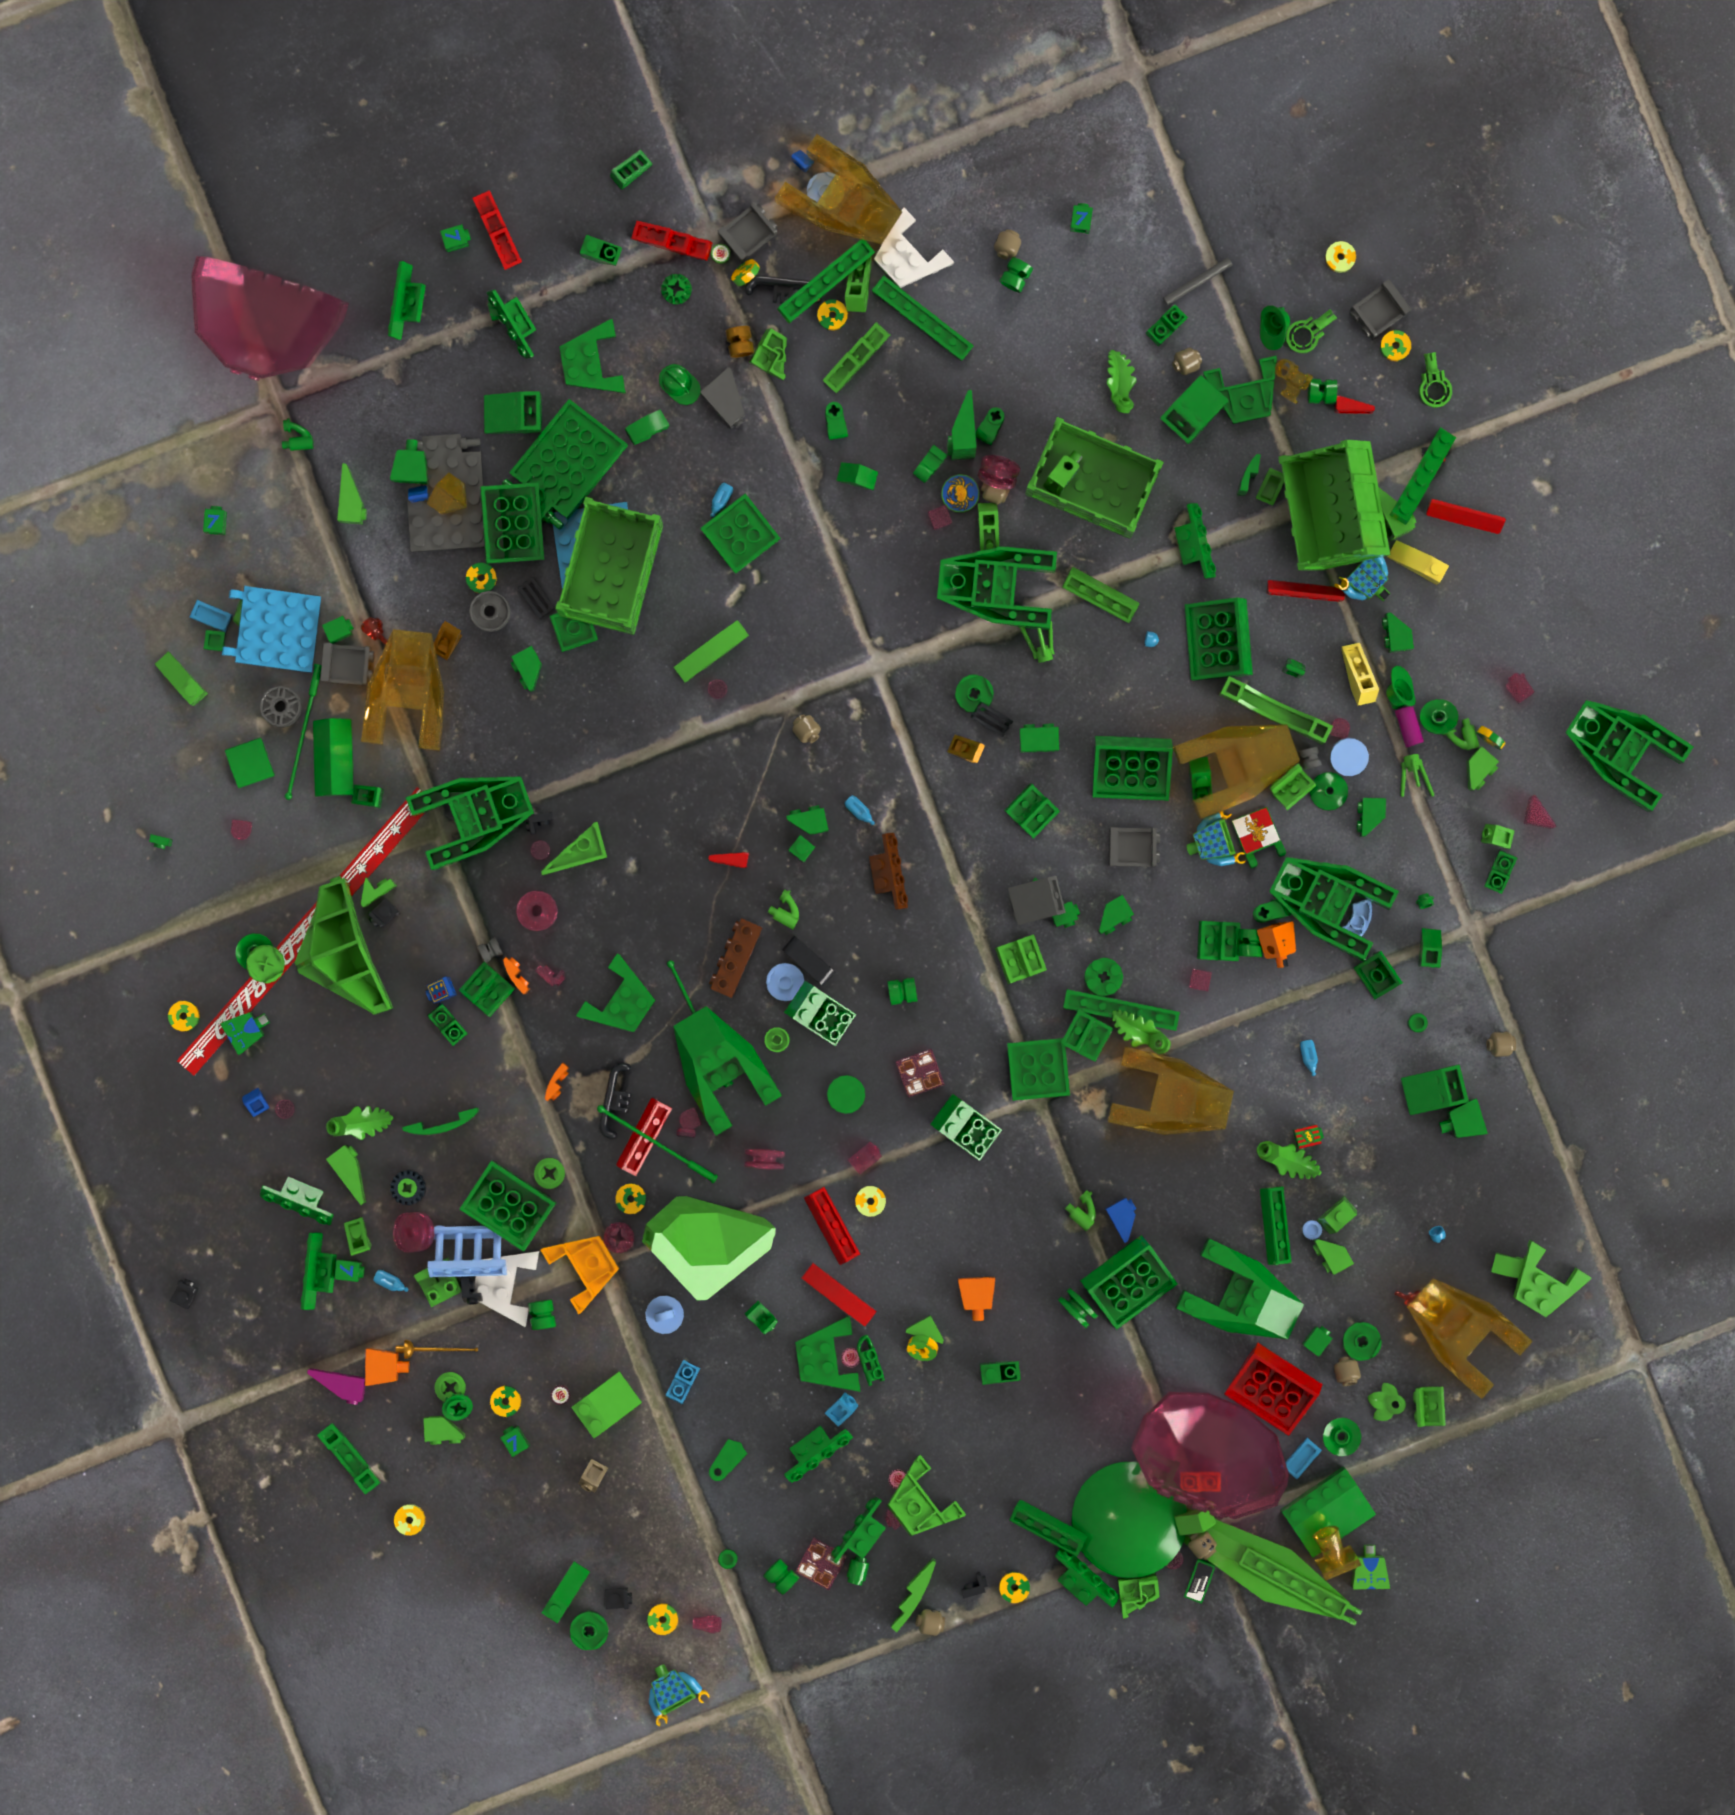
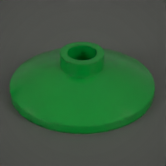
M1432 700L1421 709L1420 722L1424 729L1430 733L1446 734L1457 725L1458 711L1447 700Z
M1326 772L1318 775L1313 780L1316 787L1310 791V797L1317 807L1330 811L1341 807L1345 803L1348 796V786L1340 775ZM1328 787H1331L1333 789V793L1331 795L1327 794L1326 789Z
M258 933L244 936L238 942L235 950L238 963L247 970L246 960L251 949L261 945L273 946L272 942L266 936Z
M1336 1418L1326 1425L1323 1431V1442L1327 1450L1332 1454L1348 1456L1354 1453L1360 1446L1361 1431L1354 1421L1348 1418ZM1344 1433V1439L1339 1440L1338 1434Z

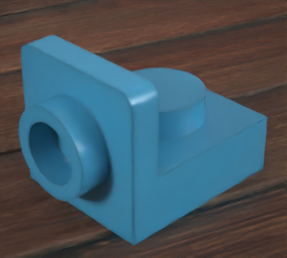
M845 1392L825 1414L839 1427L853 1414L858 1404L852 1396Z

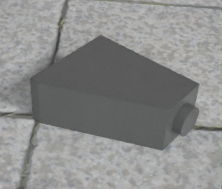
M728 367L707 385L700 394L729 428L732 429L734 426L738 428L745 421L743 419L745 413L732 370Z

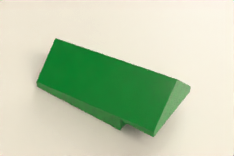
M328 718L314 720L315 797L354 795L352 719Z

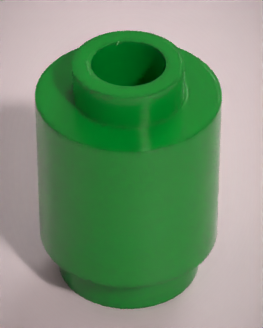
M857 1555L855 1558H851L847 1572V1582L855 1585L863 1584V1581L866 1580L870 1564L866 1561L867 1558L864 1557L862 1559Z

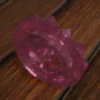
M617 1222L607 1227L604 1233V1244L608 1250L614 1253H624L632 1247L634 1233L627 1224ZM619 1230H621V1236L627 1240L620 1241L618 1246H616V1239H613L611 1236L617 1235Z

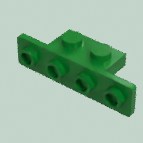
M399 261L391 318L388 326V336L397 340L402 339L404 322L420 323L426 285L422 283H410L413 266L404 261Z
M496 290L488 291V301L492 307L496 308L499 320L503 324L505 323L508 328L507 333L509 337L515 340L518 345L517 350L519 354L526 359L532 358L534 354L524 338L536 331V328L517 297H514L504 304Z
M1198 503L1187 504L1191 523L1174 528L1183 565L1200 561L1204 578L1216 577V567L1210 555L1211 547L1206 538L1207 530L1203 525L1202 510Z
M291 1177L287 1178L281 1192L262 1185L260 1197L265 1201L277 1203L287 1210H294L303 1217L315 1219L320 1224L331 1225L333 1214L317 1208L324 1191Z
M309 1233L307 1239V1255L305 1258V1274L301 1296L302 1310L315 1309L317 1291L333 1293L337 1254L321 1252L323 1233Z
M819 1426L789 1448L799 1463L787 1471L784 1476L791 1483L800 1480L806 1472L815 1469L821 1461L831 1457L837 1449L846 1446L853 1436L847 1429H844L830 1439L824 1429Z
M875 1497L868 1501L863 1515L859 1514L852 1530H848L842 1538L844 1541L831 1552L832 1557L830 1560L837 1563L847 1548L864 1559L886 1529L871 1517L882 1502L881 1499Z
M1059 1548L1055 1557L1068 1569L1058 1578V1581L1085 1606L1098 1595L1110 1607H1113L1119 1599L1116 1591L1102 1581L1101 1577L1091 1571L1084 1562H1081L1071 1553Z

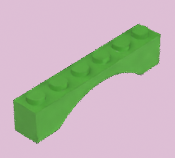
M1230 676L1226 679L1219 696L1322 745L1325 744L1333 728L1332 725L1284 705Z

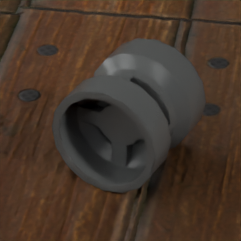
M1318 747L1299 751V755L1303 759V770L1322 766L1321 760L1317 755L1319 753Z
M496 938L489 940L487 944L482 943L478 945L485 963L491 961L495 956L503 955Z

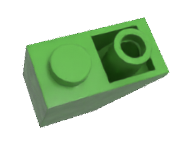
M1482 746L1466 762L1468 789L1470 791L1475 790V788L1479 790L1485 784L1483 779L1488 774L1491 776L1498 769L1496 765L1499 761Z
M1320 1239L1313 1240L1315 1243L1313 1248L1318 1256L1321 1255L1324 1262H1322V1265L1327 1273L1331 1272V1274L1335 1275L1354 1264L1344 1246Z
M428 1416L424 1418L425 1442L430 1441V1445L441 1444V1441L449 1440L450 1444L461 1443V1440L465 1438V1433L445 1416Z

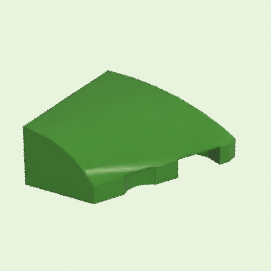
M772 328L766 329L749 363L778 379L784 380L787 338Z
M1155 1573L1138 1578L1117 1579L1123 1619L1129 1617L1128 1614L1137 1608L1140 1610L1148 1602H1153L1159 1598L1158 1579Z

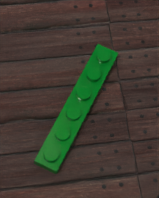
M862 238L780 305L777 310L790 324L869 259L875 251Z
M884 275L872 289L875 295L961 362L974 347Z
M1441 427L1438 429L1389 514L1390 516L1405 525L1409 522L1454 443L1455 436Z
M1068 989L1066 990L1063 1005L1064 1009L1081 1010L1084 1013L1113 1018V1011L1121 1010L1122 1013L1127 1011L1128 1016L1130 1013L1134 1014L1135 1020L1142 1016L1144 1023L1152 1020L1155 1027L1173 1031L1177 1030L1180 1014L1177 1011Z

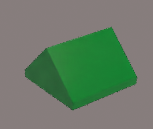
M1382 951L1376 952L1364 962L1354 967L1374 999L1381 997L1403 983Z

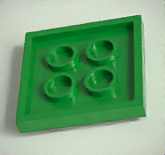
M746 493L700 528L735 574L781 540Z
M1063 1038L1007 1043L1012 1101L1070 1095L1066 1046L1061 1044Z

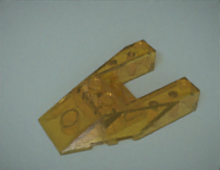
M816 134L806 149L807 155L836 173L818 202L787 182L783 184L775 196V202L823 230L882 245L903 212L863 163Z
M393 629L367 685L361 742L383 745L387 706L423 710L419 749L440 752L444 689L432 633Z
M1287 725L1226 726L1173 746L1178 764H1184L1215 752L1228 786L1222 790L1192 800L1199 819L1253 799L1300 761Z
M1124 1047L1120 1065L1158 1074L1150 1112L1111 1103L1107 1122L1163 1135L1226 1129L1234 1094L1233 1090L1181 1059Z
M1434 1278L1407 1307L1437 1360L1480 1399L1490 1391L1494 1384L1468 1362L1466 1358L1491 1331L1519 1356L1533 1342L1489 1302Z

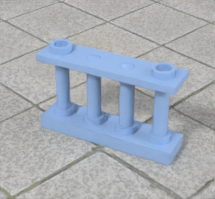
M441 1225L429 1227L431 1240H436L435 1260L428 1261L429 1277L507 1275L506 1260L501 1259L502 1237L487 1227H445ZM482 1238H494L493 1259L491 1260L481 1259ZM444 1239H455L453 1261H443ZM463 1239H474L473 1260H462Z

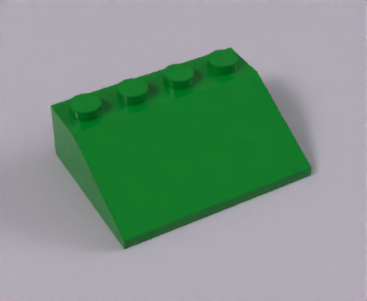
M972 390L967 391L952 428L951 436H948L947 456H951L952 461L975 458L976 436Z
M539 483L481 486L480 498L486 564L544 560Z
M1237 597L1185 604L1191 681L1253 675L1247 599Z
M1095 736L1092 798L1169 801L1173 754L1172 739Z
M492 1160L459 1210L524 1252L557 1202Z
M1142 1235L1080 1280L1116 1330L1178 1284Z
M1344 1466L1280 1509L1312 1558L1376 1515Z

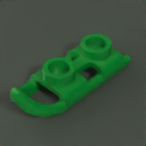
M864 1335L857 1343V1353L868 1386H872V1381L880 1379L881 1382L885 1379L875 1348L869 1336ZM866 1339L869 1349L861 1352V1344ZM869 1362L870 1370H867L865 1363Z

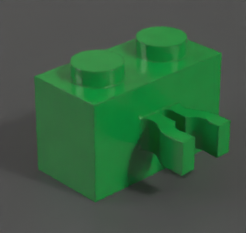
M1027 724L1019 729L1020 753L1059 751V727H1054V724H1043L1041 728H1035V724Z

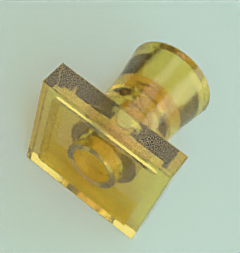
M1337 1526L1324 1527L1313 1535L1323 1554V1557L1316 1559L1315 1562L1325 1581L1361 1566L1351 1545L1343 1548Z

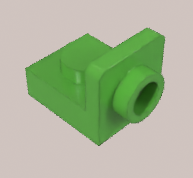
M1485 824L1481 842L1510 849L1515 830L1499 825Z

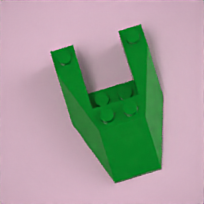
M999 546L943 559L940 561L937 599L991 623L1049 630L1052 609L1014 605L1017 570L1055 573L1057 552Z
M1588 700L1584 702L1565 732L1606 783L1647 812L1654 810L1663 795L1631 775V772L1650 745L1678 764L1684 763L1694 747L1646 715H1640Z
M522 777L458 778L406 797L412 816H417L448 804L452 811L461 839L425 852L433 871L488 850L534 814Z
M1286 857L1269 891L1314 936L1363 962L1373 942L1339 926L1354 894L1390 910L1399 893L1398 890L1347 865Z
M707 1006L673 1026L686 1085L715 1135L730 1128L733 1124L713 1091L743 1073L747 1074L765 1106L782 1096L753 1046Z
M1207 1238L1200 1256L1234 1271L1232 1278L1218 1306L1183 1290L1175 1307L1226 1332L1288 1339L1304 1304L1260 1262Z

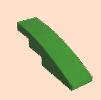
M876 322L853 348L843 356L823 381L835 393H838L891 335Z
M737 620L682 660L674 668L682 680L688 682L749 635Z
M934 1558L907 1584L906 1588L911 1593L899 1604V1609L903 1612L891 1624V1628L895 1632H898L920 1602L936 1564Z

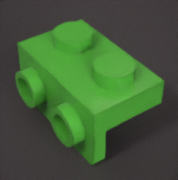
M1297 764L1295 767L1289 768L1281 779L1275 780L1270 787V791L1286 810H1289L1316 787V784L1303 771L1302 767Z
M1443 1386L1416 1388L1413 1400L1416 1403L1414 1418L1417 1426L1446 1425Z

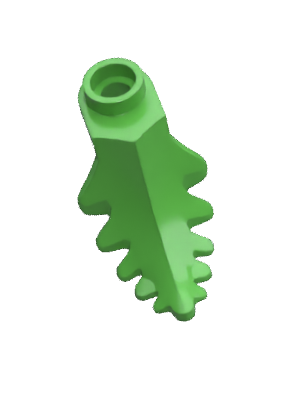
M1110 350L1108 353V358L1110 359L1108 364L1111 367L1107 371L1111 377L1107 379V385L1111 390V401L1115 404L1117 411L1129 413L1134 406V403L1129 398V392L1137 381L1136 377L1131 376L1135 368L1127 366L1131 360H1124L1126 355H1120L1121 352Z
M1121 1010L1112 1012V1021H1116L1114 1027H1120L1117 1033H1125L1124 1041L1132 1039V1047L1146 1044L1157 1054H1164L1170 1049V1040L1159 1029L1155 1028L1152 1020L1144 1023L1142 1016L1135 1020L1133 1013H1130L1128 1016L1127 1011L1123 1013Z
M356 1106L346 1116L331 1118L326 1124V1129L330 1135L335 1137L350 1134L359 1140H363L365 1133L373 1137L375 1136V1129L380 1133L383 1132L382 1127L387 1129V1124L391 1125L393 1116L389 1114V1111L385 1113V1109H382L379 1113V1107H376L372 1113L370 1106H366L363 1112L360 1107Z
M1265 1141L1257 1147L1259 1157L1275 1164L1278 1173L1282 1176L1287 1171L1290 1178H1294L1296 1173H1298L1300 1179H1303L1304 1175L1307 1179H1310L1311 1175L1313 1178L1321 1175L1320 1166L1316 1165V1160L1310 1162L1312 1159L1311 1155L1304 1158L1305 1150L1303 1149L1296 1152L1295 1144L1281 1147L1270 1141Z

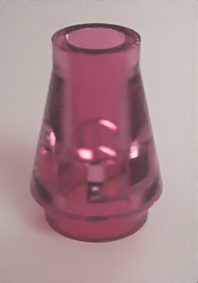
M711 1615L693 1618V1629L712 1634L721 1632V1617Z

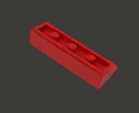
M1435 499L1429 501L1426 515L1495 534H1500L1506 521L1504 517Z
M1268 580L1266 594L1334 602L1345 600L1344 592L1333 586Z
M651 1098L636 1129L656 1140L672 1108ZM633 1131L616 1166L637 1176L653 1143Z
M825 1187L805 1196L804 1200L838 1263L842 1265L860 1255Z

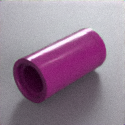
M1408 706L1396 710L1395 714L1405 747L1423 743L1424 740L1414 707Z

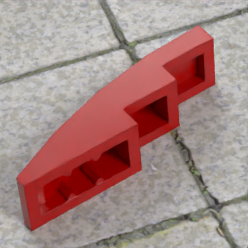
M490 190L472 197L504 269L506 270L521 263L522 260Z
M636 221L631 237L632 240L705 261H708L713 244L709 240L696 238L690 234L673 231L671 228Z
M812 1263L802 1277L809 1285L865 1327L877 1312L814 1263Z

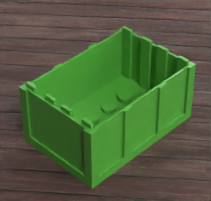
M1057 417L1032 479L1029 481L1025 495L1131 539L1164 462L1158 459L1153 460L1132 451V448L1128 446H1120L1097 436L1095 432L1090 430L1087 432ZM1073 451H1076L1082 456L1078 463L1080 468L1058 497L1043 487V485L1063 456H1070Z
M1344 440L1340 441V444L1295 455L1278 457L1279 464L1282 465L1286 491H1284L1285 498L1288 499L1293 527L1291 532L1295 539L1298 555V570L1323 571L1390 555L1370 441Z
M585 497L580 526L576 530L574 537L576 541L569 567H566L564 574L566 578L560 601H557L555 609L561 617L634 635L663 529L662 519L659 515L653 514L651 516L596 502L592 498Z

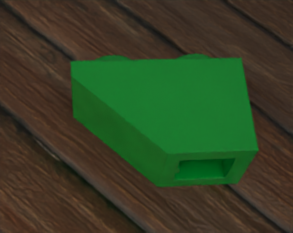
M586 235L580 254L581 257L591 261L616 266L622 247Z
M1386 613L1385 618H1382L1383 629H1386L1387 637H1384V646L1388 648V653L1413 650L1412 629L1392 613Z
M530 646L511 656L513 659L511 665L515 672H520L522 678L519 680L524 689L528 688L532 692L535 689L542 663L534 648Z
M1208 757L1188 759L1193 803L1212 800L1211 770Z
M1361 798V802L1357 803V813H1360V821H1357L1356 830L1357 833H1360V837L1368 835L1386 818V798Z
M819 805L809 807V811L802 813L801 809L790 811V815L786 816L787 821L809 835L829 831L824 808H820Z
M1123 895L1105 905L1098 930L1100 934L1105 933V935H1108L1116 930L1114 926L1121 923L1123 926L1132 921L1131 916L1134 913Z
M1422 928L1418 966L1441 968V930Z
M1019 1361L980 1364L982 1385L1021 1381Z

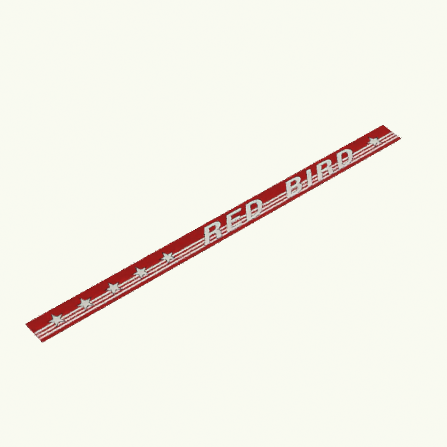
M417 787L411 795L422 791ZM405 800L340 874L341 878L347 879L351 896L365 882V878H368L425 813L412 816L407 800ZM317 902L276 947L282 953L285 961L282 975L296 960L315 912ZM250 977L180 1056L177 1062L194 1076L228 1038L220 1023L251 1012L280 977L271 983L255 981Z

